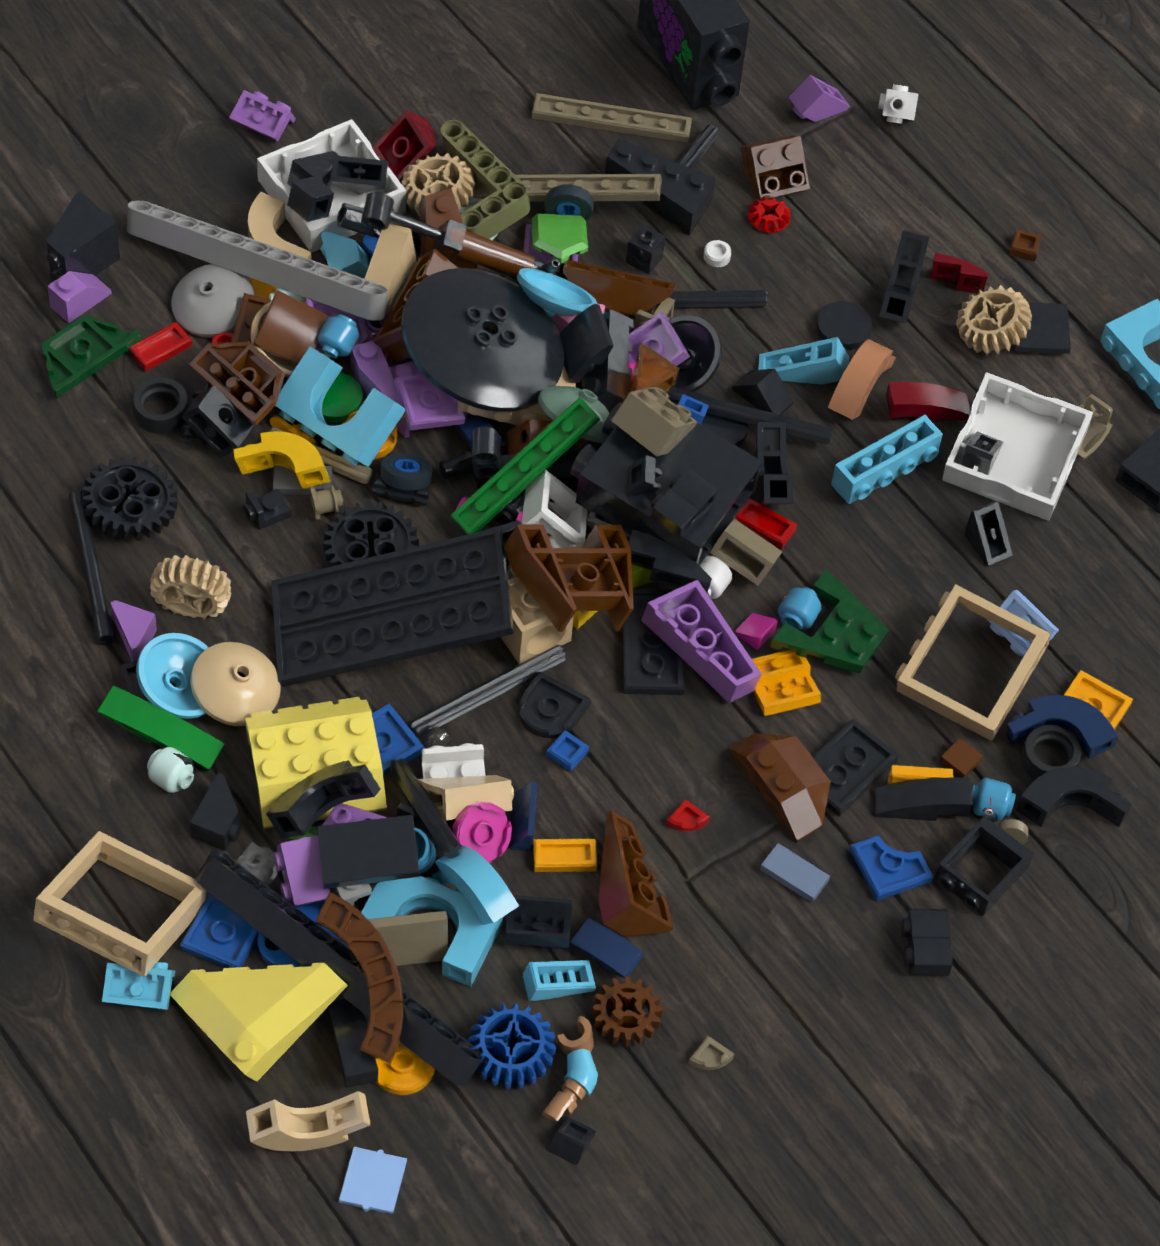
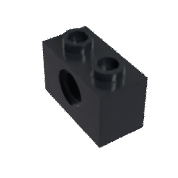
M214 385L199 394L182 416L221 457L239 448L254 427L245 415Z

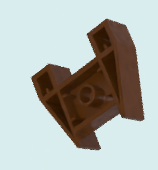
M517 524L504 545L512 571L558 632L564 631L576 611H607L614 630L619 631L633 611L631 548L621 525H595L582 548H553L544 524Z

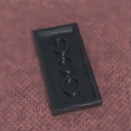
M633 588L634 609L622 626L624 694L684 695L683 659L641 620L648 602L676 589Z

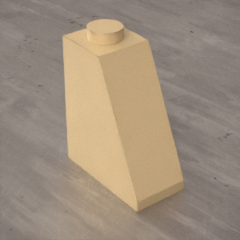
M389 223L388 229L381 231L365 279L381 284L388 289L386 314H389L417 263L411 229Z
M498 775L417 779L444 820L456 819L458 814L467 805L477 801L490 802L504 811H512L514 789L510 779Z

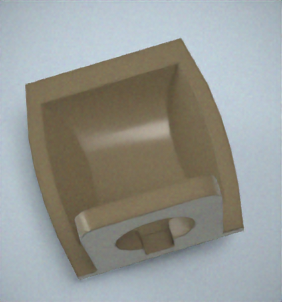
M1093 394L1087 397L1085 405L1081 404L1079 406L1093 412L1089 428L1077 454L1082 459H1086L1102 444L1113 426L1109 423L1113 409ZM1093 404L1099 406L1104 414H1097Z

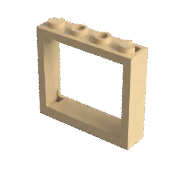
M955 584L951 593L946 591L938 605L941 609L937 616L931 615L924 628V631L927 633L922 641L917 639L909 653L912 658L907 665L902 663L895 676L898 679L897 692L992 742L1048 647L1051 633ZM956 604L1032 642L988 718L913 679L914 674Z
M99 831L36 898L33 921L145 977L195 919L206 900L207 890L198 884L196 879ZM97 860L182 901L147 943L61 900Z

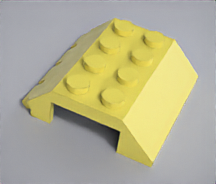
M359 697L338 700V704L334 705L332 701L308 704V709H303L302 706L277 709L278 713L272 714L271 710L250 713V717L245 718L264 829L275 828L266 813L288 790L313 773L347 760L350 761L352 766L365 764L381 790L375 797L351 800L343 804L368 812L387 810L382 764L372 712L367 699L360 700ZM333 808L321 815L316 821L326 820Z

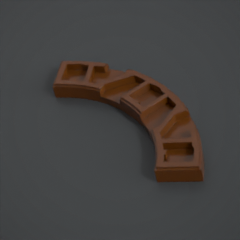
M329 892L315 920L316 924L328 929L348 946L362 967L369 989V1021L360 1051L391 1065L400 1040L404 1016L402 985L396 963L389 947L372 923L357 908Z

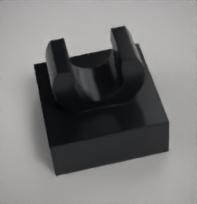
M645 455L628 466L627 493L638 496L644 491L655 493L662 488V485L655 483V479L662 475V471L655 467V458Z

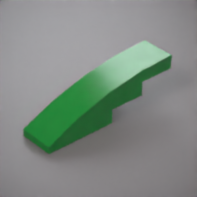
M112 686L97 711L100 715L149 744L153 742L163 749L166 747L177 749L189 757L195 765L206 771L211 768L225 744L177 716L116 686Z

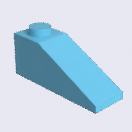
M838 337L759 354L758 370L776 369L780 379L786 382L823 385L840 381L849 364L850 357Z

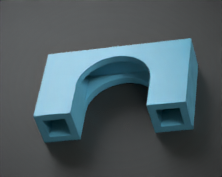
M1155 299L1107 323L1100 342L1105 350L1115 357L1122 369L1132 376L1139 388L1150 396L1156 407L1160 409V365L1150 360L1143 349L1146 345L1160 339V301Z
M310 346L280 391L277 404L275 405L281 409L279 415L292 424L295 420L302 423L299 429L314 438L316 434L323 437L320 443L335 452L337 448L344 451L342 457L353 465L357 466L358 462H361L369 467L406 409L373 388L352 419L337 426L327 425L322 413L323 400L343 367Z
M420 876L377 882L361 913L367 919L403 916L419 909L446 911L447 916L455 924L457 933L442 961V975L471 987L502 927L503 917L494 923L483 925L474 908L459 889L453 890L443 886L439 881L431 877L424 878Z

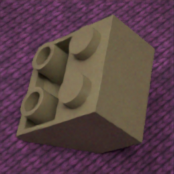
M658 387L630 392L612 419L613 423L655 456L669 453L697 424V421L691 417L692 414L687 408L675 405L668 399L669 395Z

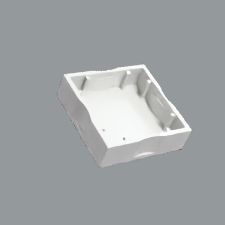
M352 119L324 130L306 141L288 145L257 158L258 181L269 196L284 201L285 218L311 253L321 249L320 246L323 244L321 232L323 231L344 237L358 233L337 227L338 211L343 203L364 208L368 193L359 195L330 183L328 188L334 193L329 217L307 222L287 206L291 189L287 182L292 160L329 151H335L339 156L380 160L373 151L371 143ZM388 167L385 189L373 192L383 193L394 199V212L403 214L406 212V189Z
M986 372L973 401L969 419L960 431L947 460L942 480L1050 521L1089 428L1093 412L1057 398L1039 395L1022 385ZM977 431L1003 441L989 476L978 472V467L975 465L973 469L961 465L966 445Z

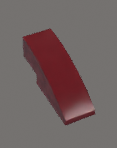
M922 382L888 383L886 400L890 418L915 417V419L926 415L931 422L969 419L971 410L966 393L949 387Z

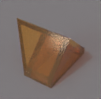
M641 342L632 373L631 392L651 387H658L668 392L670 387L675 386L679 368Z

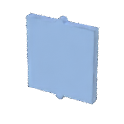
M354 1147L339 1203L361 1207L365 1212L370 1209L393 1215L407 1158L385 1154L381 1149L376 1152Z

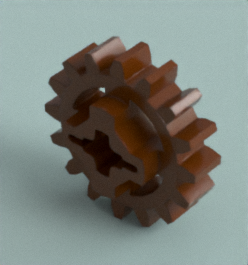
M626 976L622 984L614 978L612 988L604 984L601 994L595 995L594 1003L596 1005L592 1009V1015L596 1016L595 1027L603 1026L601 1036L604 1038L609 1034L613 1035V1044H616L619 1039H624L626 1047H629L631 1039H635L639 1045L642 1044L643 1035L651 1039L654 1029H659L661 1019L659 1017H662L663 1007L658 1006L661 999L660 995L651 996L653 986L650 985L644 989L642 987V979L639 978L635 984H632L629 976ZM607 1005L610 1006L609 1010L612 1012L610 1017L607 1015ZM645 1005L649 1012L648 1018L645 1017L646 1013L643 1011Z

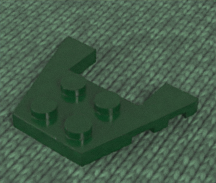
M825 570L814 584L812 590L818 597L834 605V610L813 637L806 635L785 622L773 638L770 646L781 650L782 647L795 650V655L805 658L808 654L823 658V663L861 673L887 637L889 629L830 571Z

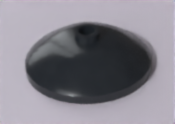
M677 316L669 319V322L690 357L651 383L653 387H658L667 394L672 386L692 392L702 388L716 373L722 357L720 337L710 323L697 316ZM688 360H692L689 365L685 366Z

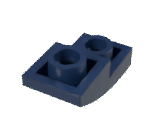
M590 918L586 920L570 941L574 949L597 960L602 968L624 979L626 976H629L644 956V953L632 943Z

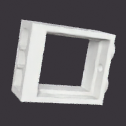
M545 470L525 490L522 524H544L546 532L551 534L548 537L553 548H582L586 536L588 510L575 503V492ZM548 507L552 509L554 512H556L559 516H561L565 520V522L556 514H554L551 510H549Z

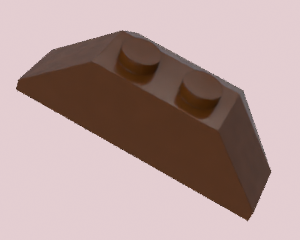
M570 259L567 260L563 267V273L567 279L591 294L596 299L597 304L605 305V311L612 309L626 317H634L638 310L646 312L672 295L676 283Z
M250 342L208 343L189 363L256 425L277 404L285 373Z
M752 734L728 748L730 755L796 843L822 828L831 781L797 736Z

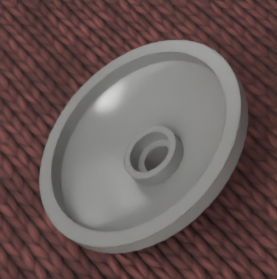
M215 264L204 265L189 272L177 284L171 300L172 312L177 323L185 331L195 336L211 338L221 332H232L235 330L244 293L255 295L249 278L245 275Z

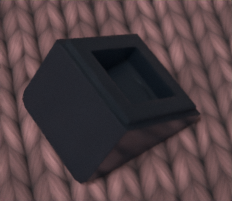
M566 1117L555 1132L549 1151L577 1165L590 1145L596 1131L570 1117Z

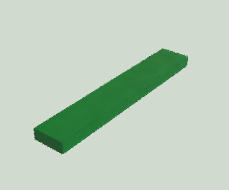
M579 397L454 511L451 517L467 535L479 532L601 420L599 416Z

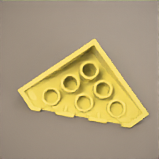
M312 963V966L294 967L292 964L267 966V969L250 970L249 967L223 968V971L206 972L204 969L191 970L170 992V995L246 1076L258 1081L348 985L325 963Z

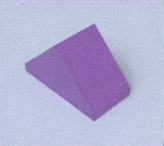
M117 600L110 602L112 619L131 661L138 660L141 651L153 639L157 631L155 614Z

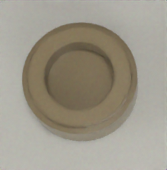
M1008 819L999 823L998 826L1022 845L1027 842L1029 830L1026 824L1015 819Z

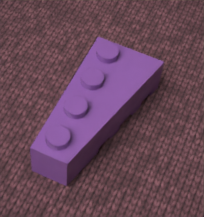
M698 580L648 602L641 620L729 703L755 690L762 675Z

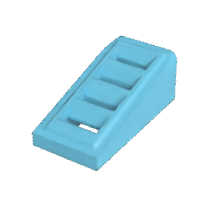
M589 960L529 962L523 973L529 1001L592 992L596 989ZM579 971L581 982L576 981L574 972ZM566 973L567 983H564L562 974ZM549 976H553L554 983H551Z

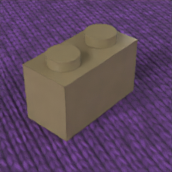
M734 519L724 530L710 553L759 586L782 551Z

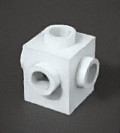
M893 84L892 89L886 88V94H880L878 109L883 110L882 115L887 116V121L902 124L903 119L914 120L919 94L908 92V86ZM896 99H901L902 106L895 109L893 102Z

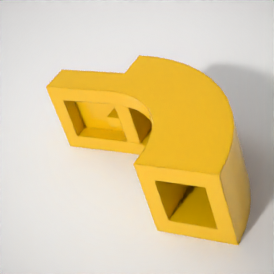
M279 431L260 433L262 443L249 444L234 449V457L242 475L279 465L296 473L302 489L330 482L328 472L318 450L308 440L296 434Z

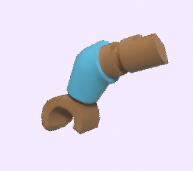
M579 1016L577 1021L578 1032L582 1037L571 1041L564 1034L557 1035L560 1050L567 1056V1074L564 1077L565 1083L561 1087L563 1092L558 1091L542 1112V1115L551 1121H558L563 1114L570 1116L577 1107L576 1101L581 1102L584 1096H590L597 1083L598 1073L591 1055L594 1047L592 1027L590 1022L583 1016Z

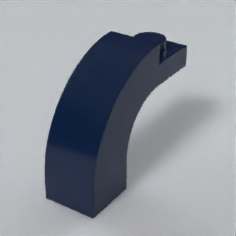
M1047 695L1030 700L1027 708L1028 714L1020 713L1014 716L1009 721L1010 723H1008L1006 731L1011 744H1014L1026 738L1033 729L1042 725H1057L1066 728L1075 735L1088 759L1115 747L1118 738L1108 719L1097 708L1081 699L1066 695Z

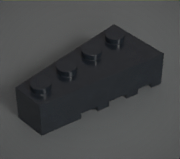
M619 138L607 155L605 174H661L660 201H643V204L650 209L652 207L656 208L664 214L663 218L670 223L675 221L682 226V231L690 236L713 199L714 177Z

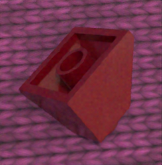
M406 110L372 148L380 160L388 161V167L399 182L402 183L404 172L408 171L409 165H416L417 159L423 160L434 148L438 135L427 118Z

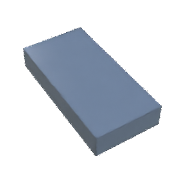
M779 843L764 860L760 868L762 872L813 903L830 878V875Z

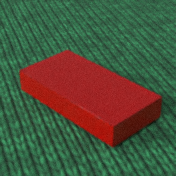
M175 322L129 347V354L146 372L192 347V339Z
M750 498L734 518L781 550L797 529L796 523Z

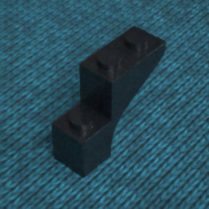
M335 151L292 160L287 182L291 186L287 206L307 222L329 217L334 193L328 188V185L331 183L333 157L338 155Z

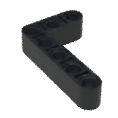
M479 427L471 433L472 464L477 488L480 489L517 455H502L498 433L490 427ZM581 450L566 451L546 469L570 489L578 488L579 479L571 475L570 470Z

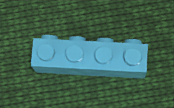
M924 415L837 463L831 485L848 504L857 499L862 500L871 491L880 486L886 487L894 478L902 474H909L919 464L925 461H932L939 453L943 433Z

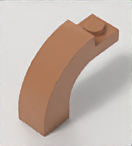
M869 339L866 340L857 350L844 371L828 408L852 420L860 416L877 379L884 371L892 367L896 358L892 356L893 350Z

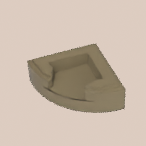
M707 1036L691 1056L688 1064L702 1070L719 1069L732 1061L734 1053Z

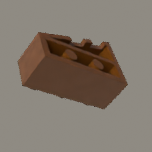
M452 188L426 195L419 202L420 222L436 228L449 219L463 224ZM419 233V237H421V256L434 249L435 239ZM456 256L451 259L447 258L458 268H478L477 264Z

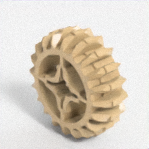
M437 152L435 157L426 155L425 160L417 159L416 165H409V169L407 172H404L402 185L406 189V204H408L410 210H415L418 216L419 202L426 195L452 188L460 212L461 207H468V202L473 199V191H475V182L471 168L468 167L466 161H461L458 156L451 158L449 153L443 157Z
M1000 285L997 290H994L990 286L989 290L985 292L979 289L977 296L969 295V302H962V309L958 310L956 324L960 338L965 341L968 348H973L977 353L983 350L986 355L991 351H995L999 355L1001 349L1005 348L1010 351L1012 344L1019 346V339L1026 338L1027 331L1031 330L1030 321H1032V314L1028 302L1020 292L1015 293L1012 287L1005 290Z
M174 555L172 559L164 558L163 562H158L150 579L151 596L155 598L156 603L162 604L163 609H170L173 611V614L178 613L183 616L202 617L203 619L208 615L217 617L218 613H223L231 597V580L227 578V573L219 571V566H212L209 564V561H201L198 557L192 559L187 555L184 558Z

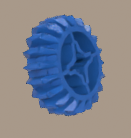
M516 1002L513 1004L512 1009H507L505 1004L502 1003L500 1005V1012L490 1007L487 1014L488 1017L480 1014L477 1022L478 1025L473 1024L471 1027L472 1036L468 1038V1042L474 1045L471 1049H478L484 1057L476 1071L482 1070L481 1077L483 1080L492 1076L494 1087L500 1081L505 1082L507 1090L513 1082H516L520 1089L524 1087V1080L533 1085L536 1082V1075L543 1077L546 1074V1067H550L553 1063L552 1056L556 1050V1046L553 1044L555 1035L554 1032H549V1021L541 1022L542 1015L540 1012L530 1015L531 1008L529 1005L523 1011L519 1010ZM507 1028V1029H506L504 1032H502V1033H495L496 1031H498V1030H500V1029ZM519 1029L527 1032L531 1036L524 1035L523 1033H521ZM511 1037H514L515 1048H513V1054L510 1055V1047L508 1046L511 1042ZM493 1056L500 1057L504 1063L496 1060ZM521 1059H529L526 1062L516 1064Z

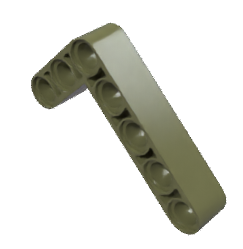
M458 120L445 122L441 127L444 150L446 153H449L451 158L458 156L461 161H466V164L473 172L474 181L489 195L461 214L463 224L467 225V231L490 239L529 213L530 202L527 187L462 122Z

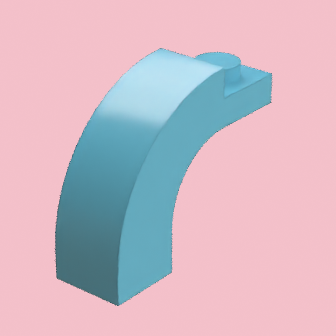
M461 845L460 854L457 857L453 855L448 858L444 855L435 861L439 871L432 875L433 878L439 881L441 885L450 883L457 887L468 899L483 925L494 923L519 907L499 874L474 849Z

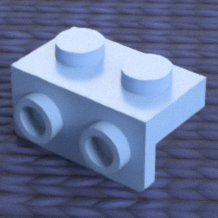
M1013 590L1000 606L1006 611L1051 633L1050 640L1059 631L1018 590ZM988 620L991 623L990 628L997 635L1005 637L1011 643L1010 647L1016 654L1024 657L1032 642Z

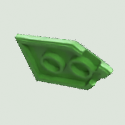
M536 214L532 217L533 249L540 253L546 251L552 254L553 259H558L560 263L569 260L570 255L575 253L581 255L588 251L586 220L582 216Z

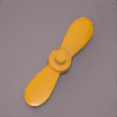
M273 416L270 419L272 427L296 434L310 443L317 444L310 435L299 429L302 424H293L291 426L279 416Z

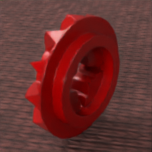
M763 196L760 201L754 200L748 209L749 222L760 231L767 233L779 232L790 223V208L786 207L785 201L778 202L775 197L769 200ZM765 211H767V212H772V211H773V212H774V216H773L772 214L765 215Z

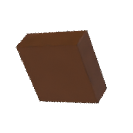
M1016 229L1009 255L1036 261L1042 236Z
M959 738L941 756L940 762L948 769H953V772L960 778H966L982 762L983 755Z

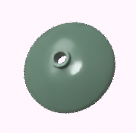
M551 386L541 391L538 396V402L552 420H555L574 401L581 397L601 419L581 438L597 443H604L608 438L602 432V428L609 412L593 392L570 386Z

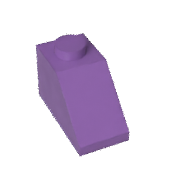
M811 75L788 97L794 104L793 111L800 118L804 119L806 117L814 122L844 112L850 108V105L836 88Z
M69 271L48 285L50 307L68 323L112 294L111 290L97 277L87 273Z

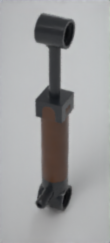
M379 192L367 194L361 223L370 229L386 230L390 222L409 228L414 232L435 239L434 249L446 258L451 259L456 256L517 279L519 270L523 268L537 269L567 279L563 273L565 264L560 263L558 259L542 260L467 231V225L451 219L438 228L394 212V199Z

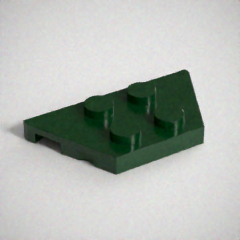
M83 315L41 343V350L54 396L56 398L60 397L127 352L129 347L142 341V334L136 330L133 333L118 329L117 324L102 322L98 318Z

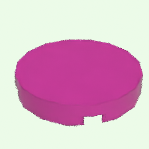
M477 801L467 805L458 814L453 824L452 832L461 845L474 849L488 863L493 862L492 860L497 856L500 857L506 851L511 841L512 827L502 808L490 802Z

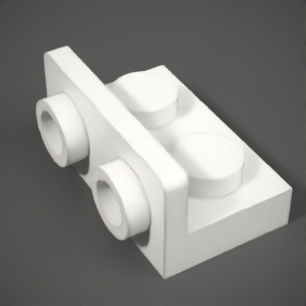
M465 743L454 747L432 746L428 749H423L421 763L423 779L485 776L483 745Z

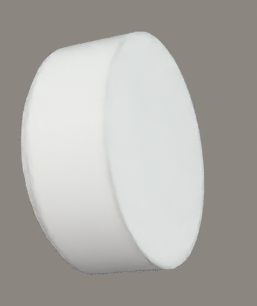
M720 240L711 241L704 248V260L710 266L723 267L730 262L731 248L726 242Z

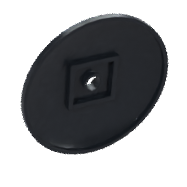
M447 269L423 279L412 290L405 302L401 318V328L406 348L412 360L425 377L452 398L483 410L511 412L538 404V396L544 388L556 386L564 367V348L557 326L551 316L542 307L531 301L523 289L512 281L478 269ZM483 328L490 329L494 333V335H491L488 331L483 330Z

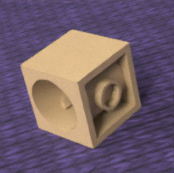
M518 577L508 580L514 634L501 638L518 664L533 658L555 645L562 646L571 641L574 615L564 631L558 632Z

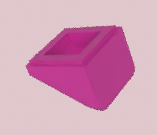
M752 613L737 628L734 634L758 650L776 631L777 620Z

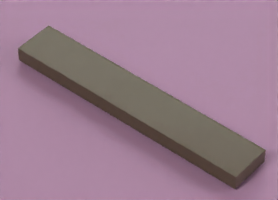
M536 93L532 110V119L688 143L692 123L691 117Z

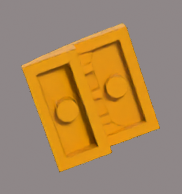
M791 649L752 659L762 674L753 693L764 716L821 703V693L810 675L811 666L805 657L795 655V650Z

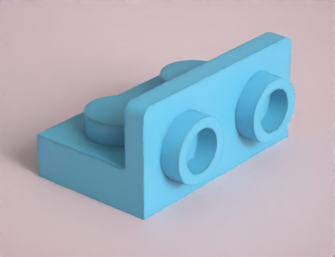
M157 962L147 975L143 977L117 963H107L102 1002L167 1010L169 1007L172 977H175V970H168V963Z

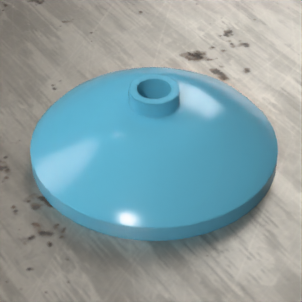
M523 268L519 270L517 275L519 285L528 298L542 307L550 316H555L556 314L575 316L591 305L597 304L596 299L587 291L551 273Z
M181 633L163 634L152 639L141 651L136 667L138 683L146 698L156 707L178 718L190 719L207 714L194 698L190 678L197 658L209 647L200 640Z

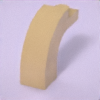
M260 192L253 201L248 213L249 238L311 260L310 251L291 244L276 234L279 227L285 221L284 201Z
M359 1091L317 1107L293 1108L272 1100L246 1111L250 1142L276 1151H306L333 1146L348 1141V1134L370 1126L365 1094Z

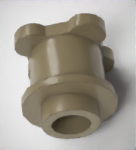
M333 485L330 486V489L315 491L314 486L309 487L310 501L316 521L320 520V514L333 511L335 514L339 513V507H343L340 490H335Z

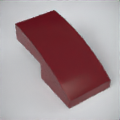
M934 254L930 279L957 282L956 291L978 294L980 289L984 292L988 272L965 260L945 254Z

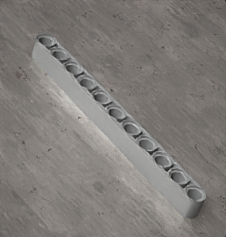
M137 200L128 203L127 232L131 235L368 320H381L385 317L388 289L381 284L146 201Z

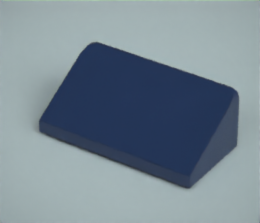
M535 781L530 782L514 794L510 821L512 832L511 841L508 845L509 849L526 851L533 849L538 784Z

